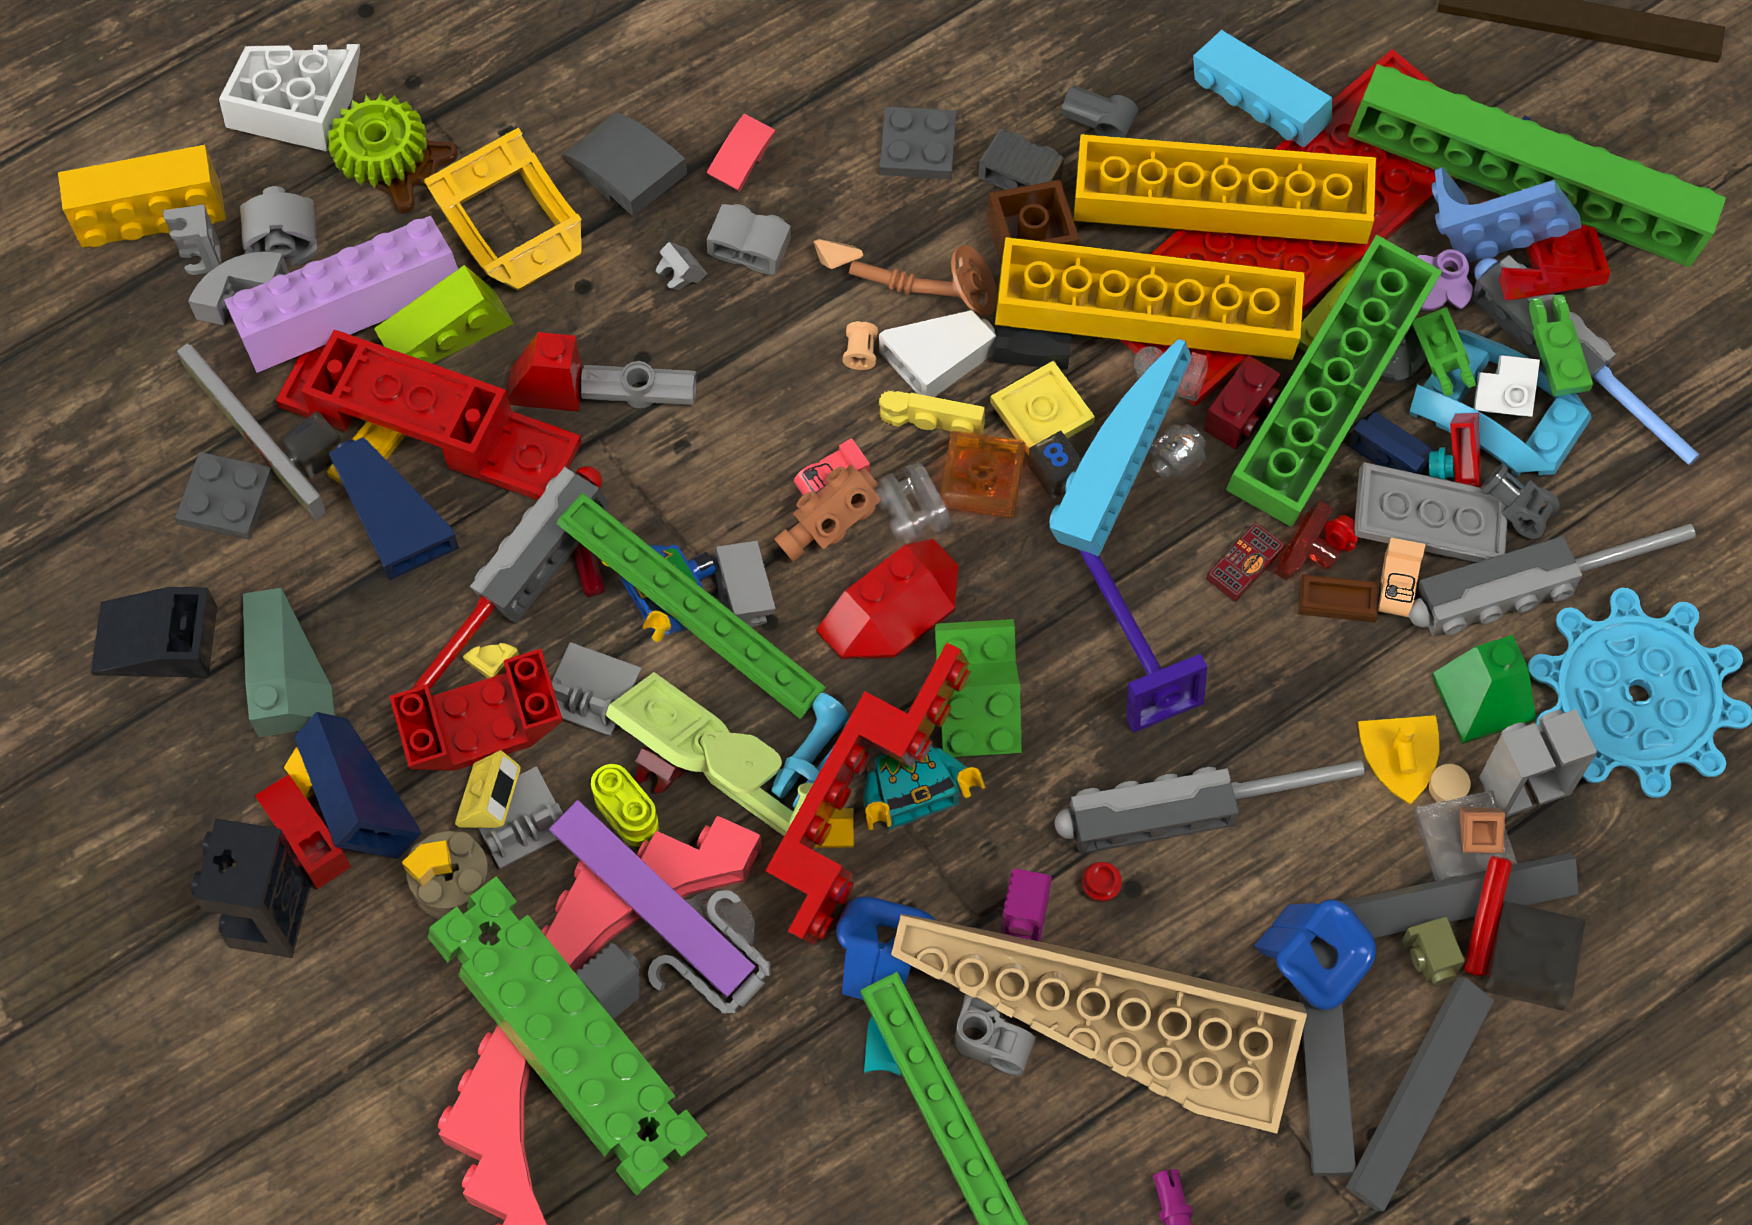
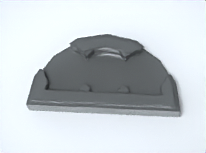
M1411 325L1379 379L1380 382L1388 384L1404 382L1414 377L1423 367L1426 357L1413 325Z

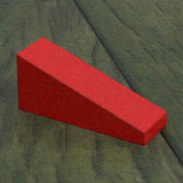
M1455 413L1450 423L1455 482L1481 488L1479 413Z

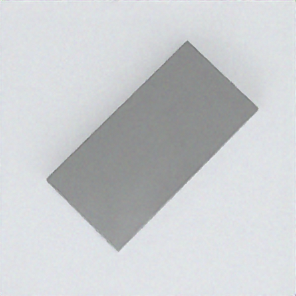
M1365 462L1359 468L1354 525L1357 537L1388 544L1390 538L1425 544V552L1480 562L1505 554L1508 518L1501 513L1505 505L1490 492H1483L1480 487Z

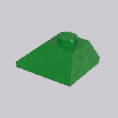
M1513 635L1478 645L1432 674L1462 744L1500 733L1507 727L1517 723L1528 724L1536 720L1529 669Z

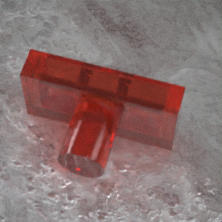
M1320 500L1305 514L1273 573L1287 581L1301 569L1307 557L1327 570L1332 567L1340 554V550L1318 537L1333 510L1332 507Z

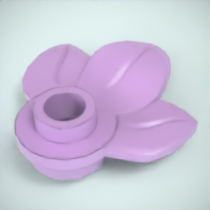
M1453 249L1445 250L1436 257L1427 255L1417 256L1442 270L1439 279L1421 310H1436L1447 301L1456 308H1464L1470 301L1473 287L1467 279L1469 264L1466 257L1461 252ZM1451 267L1455 270V272L1447 271L1444 268Z

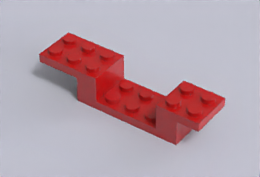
M335 329L326 345L299 356L276 399L278 408L345 432L353 417H357L441 447L449 469L535 500H539L545 492L549 481L558 476L564 467L570 468L582 443L581 436L511 411L507 391L503 388Z
M948 642L946 643L908 714L864 691L765 870L779 880L807 894L788 932L813 945L816 944L818 939L823 941L829 934L835 921L831 915L838 903L843 905L849 898L854 887V883L850 880L854 874L813 849L816 844L821 846L827 839L832 825L828 822L835 809L842 810L851 794V789L848 786L855 773L861 775L865 770L871 754L867 752L870 746L910 768H913L916 760L921 763L925 759L932 745V741L928 738L936 725L941 727L945 723L952 707L948 704L955 690L958 692L962 691L971 674V671L967 669L970 663L961 649Z

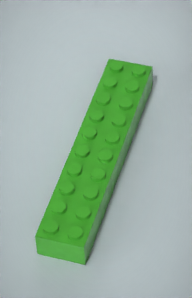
M1378 64L1375 67L1347 135L1429 168L1438 169L1443 167L1450 176L1502 196L1555 180L1580 215L1581 224L1595 227L1598 233L1689 268L1714 235L1726 197L1716 194L1709 188L1697 187L1680 180L1675 175L1663 174L1645 167L1641 162L1624 159L1611 154L1602 147L1590 146L1575 140L1568 134L1556 133L1541 127L1534 121L1522 120L1505 113L1500 108L1488 107L1471 100L1466 95L1454 94L1436 87V85L1429 81H1420L1402 74L1395 68L1384 67Z

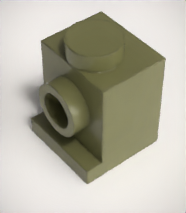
M1447 916L1408 928L1402 939L1404 947L1413 946L1411 958L1418 972L1423 971L1427 983L1432 981L1434 986L1443 985L1454 980L1465 962Z

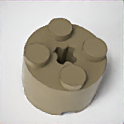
M444 831L435 833L415 844L409 853L410 855L420 844L447 841L450 848L452 873L435 875L423 887L406 871L407 882L417 904L426 914L438 920L456 906L463 914L466 913L470 896L493 879V874L483 849L465 832ZM453 874V879L446 881L447 876Z

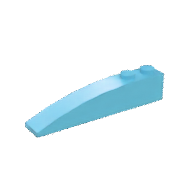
M1178 339L1146 370L1126 393L1100 428L1076 472L1073 471L1069 475L1065 487L1066 494L1061 504L1056 505L1053 509L1049 521V528L1059 543L1096 556L1100 555L1191 362L1192 356L1185 341Z

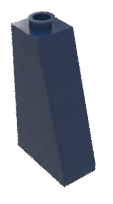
M364 437L356 441L347 440L342 442L335 450L329 452L336 472L389 581L459 549L455 533L449 524Z
M316 712L294 738L335 847L399 859L422 834L419 826L347 718Z

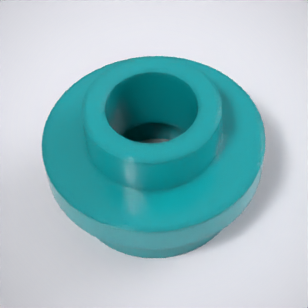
M1439 447V451H1430V477L1447 480V477H1454L1453 455H1447L1446 447Z

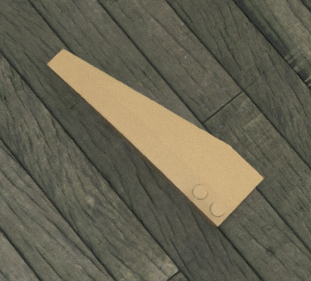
M900 915L892 956L938 980L942 979L959 988V991L996 1007V1010L1011 1018L1013 1016L1025 1022L1032 1029L1090 1059H1096L1111 1067V1070L1146 1085L1151 1091L1163 1097H1169L1196 1114L1273 1133L1278 1132L1307 1016L1303 1003L1058 945L911 915Z

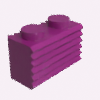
M1017 868L1011 871L1002 915L1001 934L1040 942L1052 880L1050 875Z

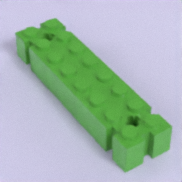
M496 876L470 896L466 913L463 914L456 906L430 926L427 938L447 963L455 957L458 958L462 963L458 975L603 1156L605 1157L611 1151H614L622 1161L615 1171L637 1196L669 1168L663 1161L669 1156L673 1163L676 1164L707 1137V1134L687 1110H684L680 1115L675 1113L669 1105L675 1097L673 1092L529 915H526L520 921L513 913L517 901ZM483 932H486V935L492 933L496 937L494 945H490V941H487L486 945L480 942ZM640 1125H643V1128L649 1126L653 1130L651 1135L652 1142H649V1137H646L644 1141L638 1137L637 1133L641 1129Z

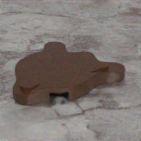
M426 139L427 150L423 151V162L415 163V173L405 171L404 181L395 177L391 179L390 187L384 181H379L375 188L388 193L392 197L398 212L408 213L412 211L415 207L414 187L418 184L427 187L424 179L437 173L441 166L450 164L457 159L458 151L454 143L434 142Z

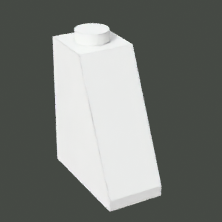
M970 310L884 330L879 334V352L917 394L935 397L994 355L996 332L989 321L986 319L981 320Z

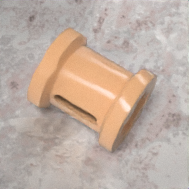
M856 321L848 324L846 327L848 348L844 352L842 360L844 365L855 370L873 368L876 364V356L873 354L874 341L878 338V327L869 322Z

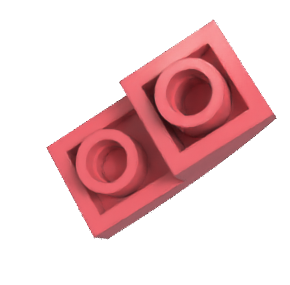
M743 114L726 138L710 165L707 174L740 192L756 161L758 163L761 161L776 130Z

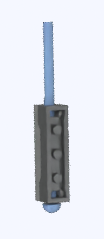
M1509 255L1500 263L1493 258L1481 260L1475 267L1474 274L1477 282L1471 299L1532 357L1540 360L1539 363L1543 366L1533 335L1534 326L1529 312V303L1531 299L1541 298L1547 312V323L1556 322L1551 307V300L1555 294L1505 300L1499 283L1502 267L1528 268L1521 263H1517ZM1569 311V320H1573L1593 384L1597 381L1686 464L1691 465L1700 454L1612 375L1609 368L1616 353L1612 351L1606 340L1597 337L1585 326L1579 315Z

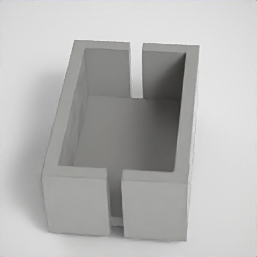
M1577 709L1562 713L1561 710H1555L1543 715L1539 719L1540 724L1538 725L1534 723L1525 726L1524 723H1517L1502 731V735L1494 746V750L1479 776L1493 808H1500L1505 813V817L1531 809L1533 805L1524 788L1526 781L1538 806L1572 794L1597 753Z

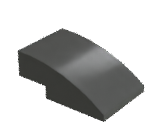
M617 112L562 154L563 159L608 201L612 202L615 200L633 217L687 175L686 160L678 151L647 127Z

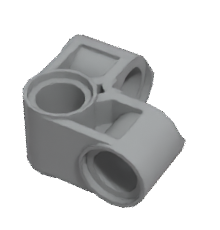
M966 994L955 1031L954 1043L956 1049L965 1057L989 1064L1002 1072L1011 1075H1022L1037 1036H1033L1032 1033L1023 1028L1004 1022L1005 1019H1002L1004 1013L996 1010V1007ZM971 1027L981 1030L984 1037L972 1040L966 1037L963 1031Z

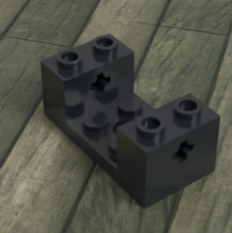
M215 819L212 832L208 831L204 837L202 852L205 859L202 870L196 871L193 877L191 891L194 899L203 911L221 914L219 933L229 948L293 958L312 881L281 829Z

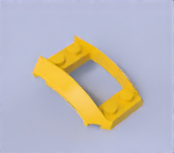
M519 127L424 179L425 184L447 220L483 271L517 291L528 287L574 261L581 255L582 219L579 214L573 211L558 191L534 152L532 153ZM519 172L527 187L555 226L497 258L461 204Z

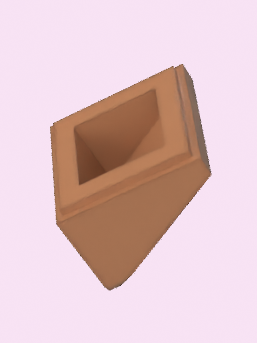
M1460 807L1462 852L1504 853L1505 813L1500 808Z

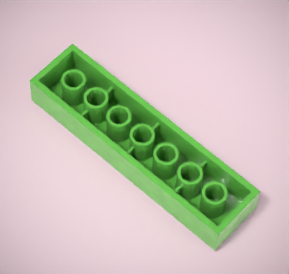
M1378 235L1375 236L1234 471L1226 488L1228 492L1286 525L1293 527L1433 290L1442 270Z

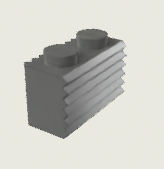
M999 129L979 162V178L1004 190L1061 179L1064 158L1051 147H1038L1035 143L1031 144L1019 133L1005 132L1003 129Z
M609 943V949L603 948V954H596V959H590V964H584L583 969H577V976L612 1019L640 998L639 984L641 980L638 969L641 966L633 953L627 948L621 951L616 944Z

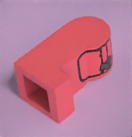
M851 438L840 444L838 451L820 460L819 463L811 464L801 470L794 478V483L802 495L810 491H814L817 494L828 484L826 482L827 476L837 467L843 466L846 469L849 465H852L858 471L865 468L870 473V463Z

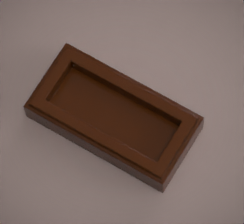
M1302 574L1300 579L1298 615L1375 623L1378 613L1379 582Z

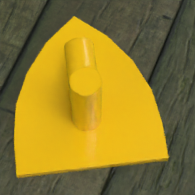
M1436 715L1358 721L1359 737L1364 756L1373 773L1391 793L1411 805L1425 790L1436 769L1439 756V731Z

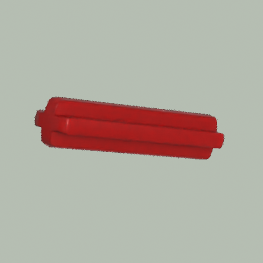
M1491 856L1489 858L1463 966L1465 972L1476 976H1484L1486 974L1512 868V862L1503 857Z

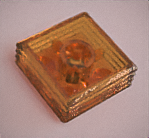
M952 431L940 489V507L1013 518L1016 510L1026 443L1022 440ZM980 471L987 472L985 478L978 477Z

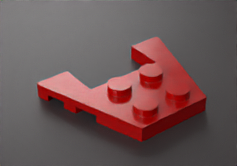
M1581 224V228L1569 231L1564 236L1550 237L1534 242L1526 247L1533 269L1502 267L1499 283L1504 299L1515 300L1607 284L1611 272L1595 227Z

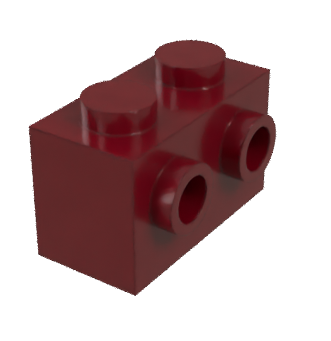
M1248 355L1208 409L1204 431L1236 450L1245 436L1251 437L1255 432L1264 410H1270L1278 400L1281 391L1277 387L1281 374Z

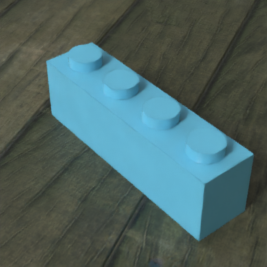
M1223 30L1193 55L1194 77L1200 86L1205 89H1211L1222 96L1230 105L1238 106L1251 114L1257 122L1265 123L1275 129L1286 140H1292L1305 147L1332 122L1331 96Z

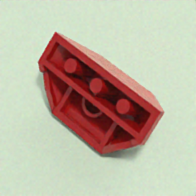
M934 539L906 544L845 590L818 626L816 633L840 659H852V657L895 658L933 629L935 624H939L955 611L958 564Z

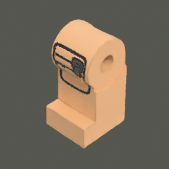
M1390 538L1385 552L1379 587L1378 612L1409 617L1425 544Z

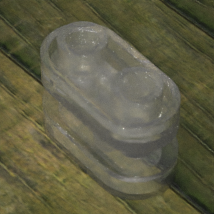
M920 461L904 467L905 480L898 482L892 473L876 480L878 486L873 490L882 499L878 505L881 510L888 509L892 517L890 526L898 541L904 539L907 544L922 540L924 536L921 527L928 524L935 533L951 527L947 509ZM913 493L921 511L917 513L913 511L906 495Z

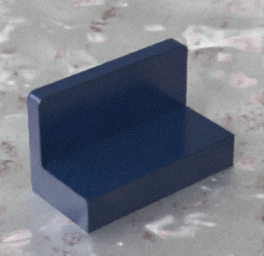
M1373 412L1367 420L1361 418L1353 428L1348 444L1350 448L1376 465L1420 475L1429 464L1430 451H1435L1377 412Z

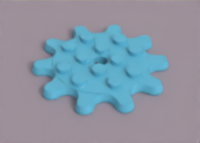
M1619 588L1612 593L1610 597L1611 614L1604 621H1592L1585 617L1578 609L1572 607L1561 610L1556 617V625L1568 642L1567 651L1559 656L1535 655L1530 659L1528 669L1534 681L1548 685L1558 695L1557 705L1552 709L1542 712L1537 718L1536 725L1540 724L1539 719L1549 712L1561 710L1562 713L1577 709L1597 751L1583 774V779L1589 783H1600L1608 777L1611 770L1615 767H1627L1638 775L1641 788L1646 796L1661 798L1668 794L1671 788L1670 770L1678 763L1690 765L1705 777L1721 775L1725 770L1726 760L1713 743L1714 732L1719 728L1743 729L1752 722L1751 707L1743 701L1728 697L1722 688L1723 678L1727 674L1737 671L1742 665L1743 657L1738 648L1728 644L1716 648H1707L1700 645L1694 637V628L1699 621V612L1691 603H1676L1665 617L1652 618L1642 611L1638 595L1629 588ZM1634 685L1643 687L1647 691L1649 699L1634 702L1633 697L1629 693V687Z

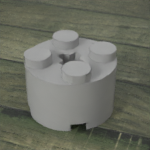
M272 186L265 188L262 195L256 196L240 206L242 245L245 254L253 252L282 253L285 261L291 260V266L306 263L316 255L314 201L311 198L285 193L284 188Z

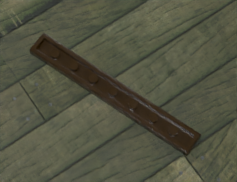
M1439 0L1437 12L1716 63L1719 62L1722 55L1725 32L1724 26L1581 0Z

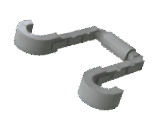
M721 890L717 891L709 899L707 904L708 916L726 936L731 938L733 943L741 950H744L746 955L759 965V972L757 974L753 972L731 996L733 998L731 1003H725L720 995L712 990L700 976H697L686 963L676 956L663 955L657 957L649 966L648 977L654 988L663 991L666 983L660 978V969L665 964H671L701 994H704L706 999L718 1008L721 1013L726 1014L737 1013V1008L739 1006L744 1007L765 984V977L771 976V964L754 946L749 944L748 940L740 933H737L730 923L721 917L718 912V905L722 900L730 899L734 904L744 901L734 891Z

